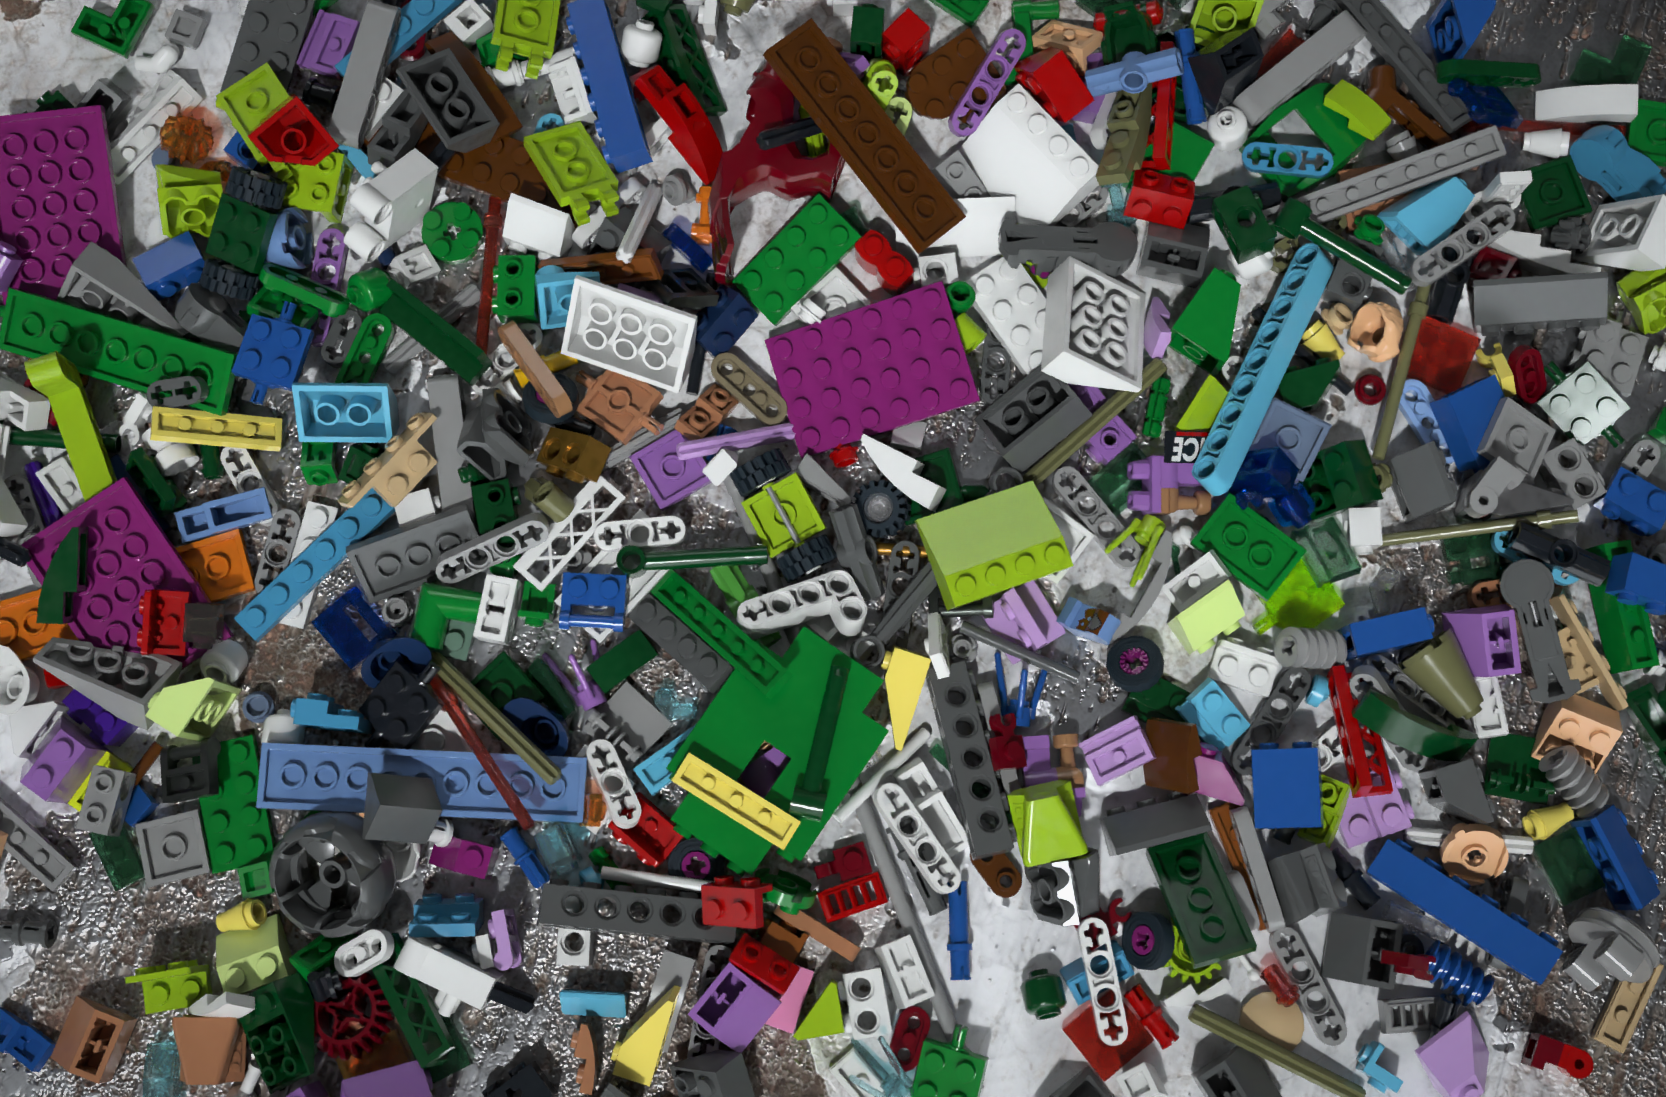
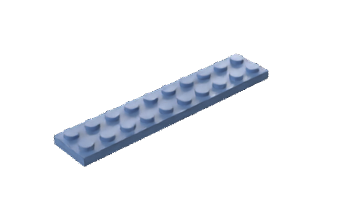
M262 743L256 808L364 813L368 773L432 778L442 808L439 817L584 823L587 758L547 756L561 769L562 773L561 778L555 784L549 785L518 754Z

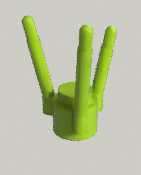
M1145 514L1142 520L1134 518L1129 527L1104 550L1106 554H1109L1135 531L1134 539L1145 548L1129 583L1130 587H1134L1137 580L1143 579L1157 542L1166 529L1163 521L1150 514Z

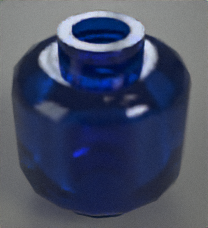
M1289 480L1278 485L1269 493L1271 498L1268 501V508L1282 527L1294 526L1296 529H1299L1312 520L1310 515L1315 509V502L1301 483H1292Z

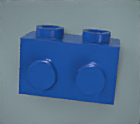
M1622 466L1616 469L1605 489L1607 492L1596 499L1594 506L1600 509V512L1605 517L1619 520L1628 525L1629 530L1637 535L1649 537L1660 531L1666 521V492Z

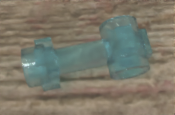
M1122 183L1101 185L1102 188H1108L1113 207L1112 210H1108L1106 213L1107 222H1117L1130 227L1137 219L1123 215L1125 204L1120 188Z

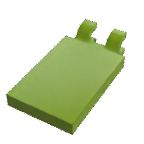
M497 0L491 44L500 46L495 69L507 72L513 54L529 57L525 77L537 80L539 70L543 67V59H551L553 55L561 0Z
M266 62L216 95L257 162L262 167L270 163L282 181H285L294 175L285 162L268 161L247 136L272 110L290 96L273 69Z
M581 121L523 137L526 151L560 207L570 205L578 226L590 223V217L586 210L590 209L589 203L600 200L602 209L607 217L619 214V209L615 204L616 201H619V195L616 192L618 191V180Z

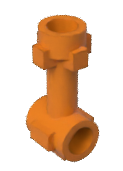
M702 186L699 188V193H696V203H701L699 224L692 223L691 242H697V245L710 246V243H712L708 214V199L712 188L710 186Z

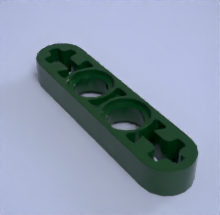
M1449 59L1435 65L1436 80L1439 84L1528 88L1542 81L1540 66L1534 63Z

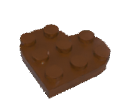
M970 28L965 29L917 63L909 72L905 96L917 115L924 116L930 120H942L949 117L987 55ZM990 62L987 67L988 74L992 78L997 79L1000 77V74L993 63ZM1005 84L1002 86L986 115L1007 94ZM976 87L972 91V100L978 105L984 104L987 98L986 92L982 88ZM969 109L965 116L957 117V120L961 125L969 127L970 125L966 122L967 118L973 112L978 115V111Z

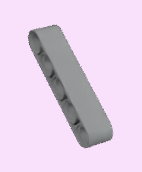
M368 0L328 128V133L338 144L360 149L363 145L401 20L400 7L375 0Z
M1344 10L1237 96L1232 104L1243 111L1252 127L1256 126L1356 46L1366 36L1367 32L1347 10Z
M456 373L428 377L427 388L430 413L437 417L436 421L432 424L435 456L438 462L437 472L442 512L467 504L473 521L477 522L471 486L475 485L473 481L466 484L462 483L457 471L459 467L468 466V461L457 451V443L466 417L462 379Z

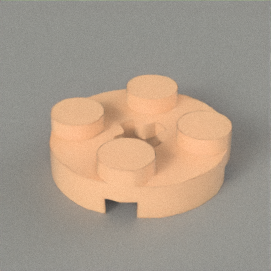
M1456 824L1452 827L1451 833L1443 840L1440 848V858L1449 876L1452 878L1456 875L1471 886L1484 884V879L1490 878L1492 875L1495 878L1499 876L1506 868L1509 853L1501 833L1484 824ZM1473 850H1479L1482 853L1481 855H1475L1473 859H1469L1468 853Z

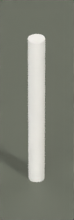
M922 727L903 746L902 751L898 750L833 814V817L842 824L931 737L930 733Z
M602 866L600 876L601 879L699 893H701V885L714 882Z

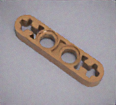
M510 321L498 327L497 331L504 347L554 416L559 418L573 411L572 403L567 393L514 321Z

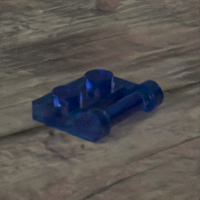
M1459 78L1453 79L1448 85L1449 95L1460 98L1469 109L1468 115L1479 124L1484 122L1496 125L1499 128L1503 126L1517 129L1524 121L1523 117L1498 87L1471 85L1466 80Z
M357 586L348 590L311 622L353 671L363 663L377 642L388 638L394 639L397 635L396 631L391 626L387 627L362 598L363 593ZM352 605L377 634L371 641L345 612L348 606Z

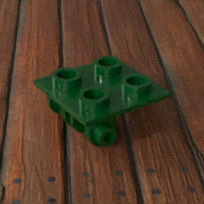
M1508 734L1489 739L1483 785L1485 794L1547 805L1548 794L1553 795L1555 788L1553 787V782L1545 777L1546 772L1539 770L1540 760L1531 757L1536 738Z

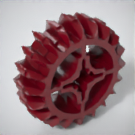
M366 972L356 977L340 975L343 990L337 991L338 998L332 999V997H329L324 1002H316L314 999V1043H318L317 1049L323 1053L327 1052L331 1058L335 1059L340 1056V1059L349 1061L352 1055L356 1059H361L363 1049L369 1054L374 1053L372 1044L374 1042L380 1045L384 1044V1040L380 1035L382 1032H391V1028L385 1025L387 1021L395 1019L392 1013L387 1012L391 1007L377 979L372 980V976ZM347 995L344 1000L337 1002L340 998ZM367 996H369L372 1006L370 1017L366 1015L365 1011ZM341 1012L346 1014H355L360 1018L358 1019L355 1017H345L341 1014ZM330 1013L333 1014L335 1020L332 1027L334 1029L333 1035L329 1028ZM364 1028L359 1034L353 1037L354 1033L358 1029Z

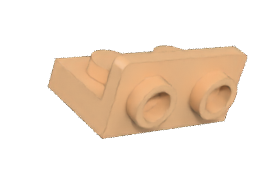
M1052 19L1032 35L1033 55L1051 46L1062 49L1077 74L1084 76L1087 70V57L1101 46V42L1104 41L1103 32Z

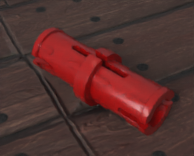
M1140 983L1132 987L1130 992L1127 991L1123 995L1141 1018L1139 1020L1141 1025L1147 1026L1162 1049H1166L1172 1045V1041L1176 1042L1179 1039L1178 1034L1174 1032L1163 1017L1162 1013L1164 1011L1162 1008L1155 1006Z

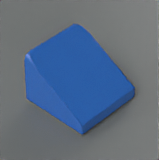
M140 784L136 786L131 794L125 816V821L134 828L135 824L143 823L160 805Z

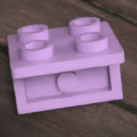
M1035 581L1005 592L999 600L993 603L994 618L984 619L993 634L1034 652L1065 634L1064 627L1056 622L1057 616ZM1005 653L1011 664L1014 665L1021 661L1020 659Z

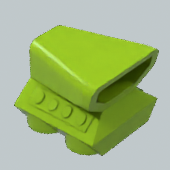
M155 164L163 235L174 238L189 231L190 234L199 233L204 237H210L221 194L223 193L220 172Z
M1666 267L1665 269L1644 272L1633 270L1616 282L1618 295L1632 314L1639 331L1646 335L1648 333L1660 332L1666 328Z
M1055 780L1016 789L1007 795L1024 866L1033 867L1081 856L1088 852L1081 830L1071 781Z

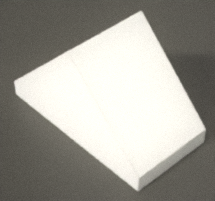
M51 701L23 706L16 713L9 714L13 754L17 757L28 759L60 716H64L69 708L63 703Z

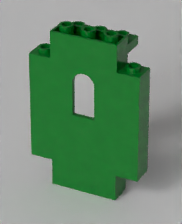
M803 626L783 657H780L757 640H754L793 675L781 690L770 700L737 669H734L666 767L671 773L669 779L672 780L687 754L691 753L734 781H737L762 743L766 741L791 758V760L764 799L789 813L795 785L802 786L820 708L824 692L826 691L830 667L834 665L849 669V676L821 791L827 792L821 822L791 815L801 821L784 851L780 848L776 851L778 855L790 863L794 859L802 861L889 732V730L863 713L884 680L805 626ZM690 792L671 817V821L676 824L673 828L674 831L687 840L693 835L702 841L700 849L715 859L718 854L728 859L730 862L727 864V867L741 877L745 873L752 876L773 845Z

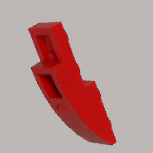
M657 65L641 75L634 84L673 131L668 137L670 142L703 183L708 186L714 181L723 152L720 142L707 115L687 85L683 83L677 87L662 67Z

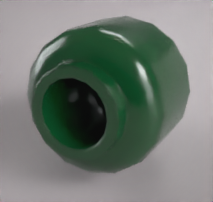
M1048 969L1031 971L1029 978L1020 986L1025 1010L1030 1015H1035L1037 1020L1050 1019L1061 1015V1009L1067 1004L1062 979L1057 974H1049Z

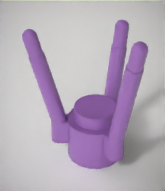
M591 639L590 645L594 662L600 658L596 640ZM547 653L542 655L548 666L572 695L577 707L582 705L586 712L608 701L605 696L606 693L602 691L594 679L587 682L573 654H570L568 658L581 684L577 687L578 691Z

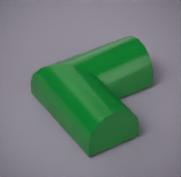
M120 0L112 17L84 6L71 33L128 59L153 14L155 6L146 0Z
M423 582L411 638L422 641L428 648L443 650L449 620L476 624L482 592Z

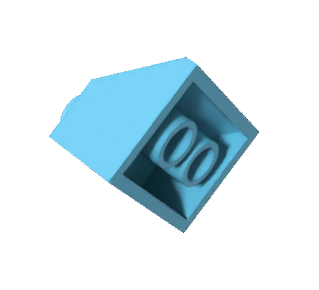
M387 383L292 384L299 442L387 443L398 432L400 422L397 397Z

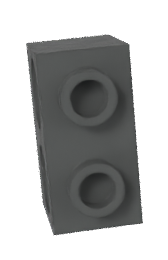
M1350 234L1346 238V240L1378 259L1381 258L1384 248L1365 240H1360ZM1337 257L1333 265V272L1322 293L1321 299L1336 304L1342 303L1350 311L1355 312L1361 304L1368 303L1373 288L1369 284L1372 277ZM1342 284H1352L1356 290V293H1347L1343 289Z

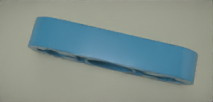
M1253 142L1244 148L1242 164L1248 171L1255 173L1323 178L1332 169L1333 157L1324 148ZM1257 149L1260 150L1261 156L1269 157L1270 150L1276 151L1273 157V167H1267L1269 160H1259L1258 165H1253L1252 159L1247 158V155H1252L1253 151ZM1284 152L1293 153L1296 157V164L1289 169L1281 167L1278 163L1280 154ZM1301 153L1307 154L1305 160L1314 161L1316 156L1320 155L1322 156V161L1327 162V166H1322L1321 171H1316L1315 165L1305 164V170H1299L1302 162Z

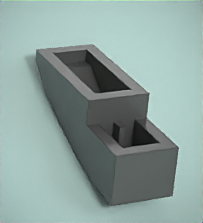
M407 88L404 89L382 117L383 127L367 145L368 164L373 165L374 162L380 161L387 168L414 149L423 133L428 120Z

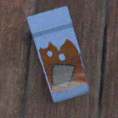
M1069 597L1056 622L1075 636L1104 645L1110 644L1116 629L1121 624V621L1110 613L1084 604L1073 597Z

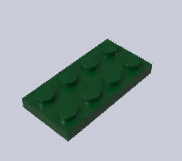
M1208 832L1147 848V859L1193 969L1256 951L1257 944Z

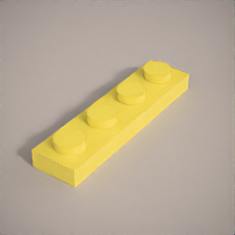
M153 406L150 440L280 452L282 444V418L231 413L219 416L200 410Z
M691 753L687 754L671 780L783 851L801 821Z

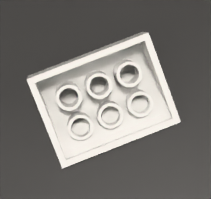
M1019 83L994 105L981 121L977 130L959 148V152L991 197L1015 196L1017 224L1054 226L1099 186L1095 177L1099 166Z
M1069 256L1048 276L1041 371L1067 384L1130 392L1142 390L1146 294Z
M576 275L561 354L679 394L692 363L698 316Z

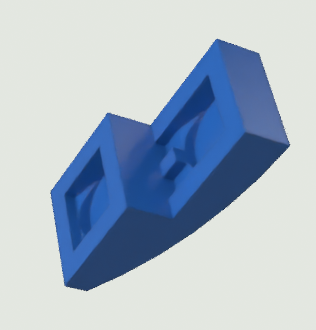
M0 1007V1052L11 1054L32 1072H40L51 1056L56 1042L23 1019Z

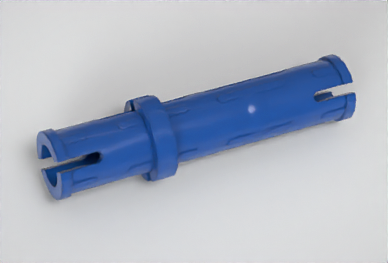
M1180 29L1174 32V37L1184 66L1181 84L1188 125H1195L1206 122L1207 117L1202 95L1187 59L1197 52L1194 29Z
M961 881L955 891L948 893L950 944H947V951H950V980H971L969 950H972V943H969L968 881Z

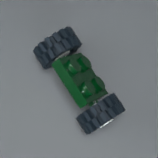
M233 166L231 168L225 189L226 193L221 194L205 251L221 259V261L216 258H207L205 260L199 281L202 287L212 292H218L220 295H228L230 298L235 299L236 297L240 300L246 299L251 301L256 295L260 283L259 274L262 265H264L278 214L259 206L263 205L268 208L281 209L288 186L287 182L249 168L245 169L240 166Z

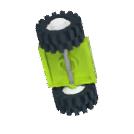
M775 448L749 460L744 465L733 470L729 475L741 497L761 489L763 490L741 502L763 545H767L770 558H774L794 547L791 552L776 560L787 583H791L837 558V554L826 534L805 542L810 537L827 529V526L797 472L774 484L781 477L791 472V468L780 448Z

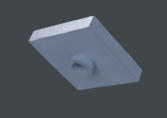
M1274 397L1246 455L1303 482L1332 425Z

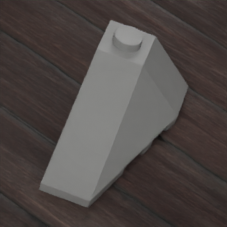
M93 242L88 244L71 265L57 297V300L179 337H183L186 332L117 257Z
M53 637L33 657L34 663L119 719L145 730H148L154 723V721L145 716L149 710L148 703L155 693L161 692L163 688L176 685L182 669L181 662L162 654L141 655V653L127 652L121 646L113 645L112 649L94 647L91 642Z

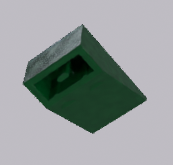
M297 972L275 980L247 995L255 997V1010L238 1018L270 1094L314 1073V999L306 980Z

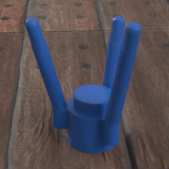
M996 652L994 657L1001 715L1014 713L1016 726L1030 727L1031 719L1035 720L1036 707L1046 680L1047 671L1042 669L1029 706V701H1025L1028 671L1023 669L1021 671L1018 700L1010 699V706H1008L1001 654Z

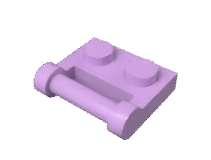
M514 909L491 912L492 919L488 920V930L491 939L496 938L498 952L493 958L494 966L499 970L519 967L523 961Z

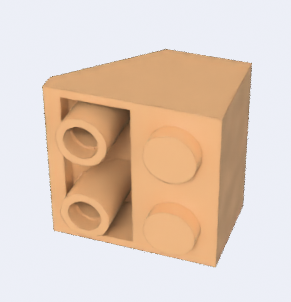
M1576 694L1567 700L1564 699L1548 704L1542 715L1531 757L1541 760L1553 749L1566 745L1574 746L1579 751V755L1586 760L1587 765L1596 774L1623 733L1619 712Z

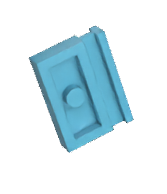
M1209 677L1185 698L1186 701L1181 706L1178 705L1175 708L1185 722L1196 724L1198 736L1202 742L1214 745L1219 751H1222L1226 746L1229 747L1251 726L1217 683Z

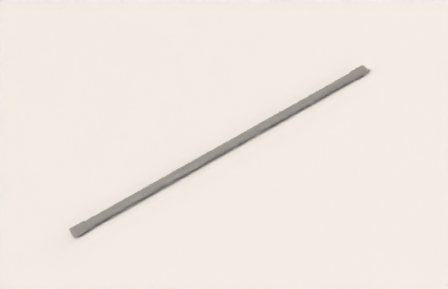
M728 475L724 480V484L728 494L732 497L750 545H757V542L763 544L741 502L748 499V495L741 497L733 480ZM768 555V564H764L759 568L770 593L784 588L773 558H770ZM776 608L777 612H786L783 608ZM799 624L784 629L790 645L801 631ZM859 776L848 791L850 797L862 786ZM867 799L855 811L905 936L911 935L935 994L930 1000L946 1041L952 1042L955 1025L957 1024Z

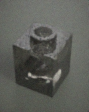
M207 602L185 603L183 642H193L192 648L212 649L213 644L223 642L225 604Z

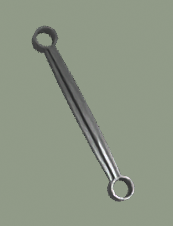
M1013 468L1000 469L990 477L988 484L989 492L985 496L1000 492L997 489L996 480L1002 473L1011 475L1015 480L1016 486L1024 483L1022 475ZM929 560L897 598L872 633L860 637L852 643L850 657L865 668L875 667L881 663L885 655L884 645L938 585ZM870 641L877 646L878 656L872 663L865 664L858 658L857 648L860 642Z

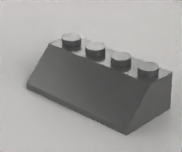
M1608 272L1473 280L1475 333H1481L1482 336L1489 337L1500 335L1501 331H1514V334L1524 335L1533 333L1534 329H1547V332L1551 333L1564 332L1567 330V327H1580V330L1583 331L1597 330L1600 328V325H1606Z

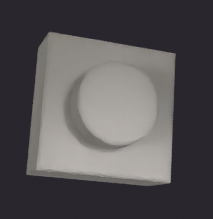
M176 9L165 37L169 41L196 50L207 22L202 17Z

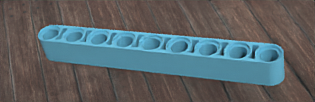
M1311 242L1302 245L1294 254L1193 465V477L1213 496H1220L1226 493L1232 486L1334 269L1333 263L1315 243Z

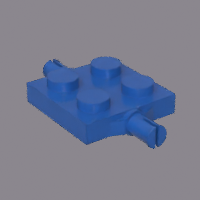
M284 301L279 318H267L252 314L231 372L235 376L249 379L256 384L250 402L263 406L268 388H282L292 391V384L298 383L315 333L310 329L299 327L292 323L297 305L292 302Z

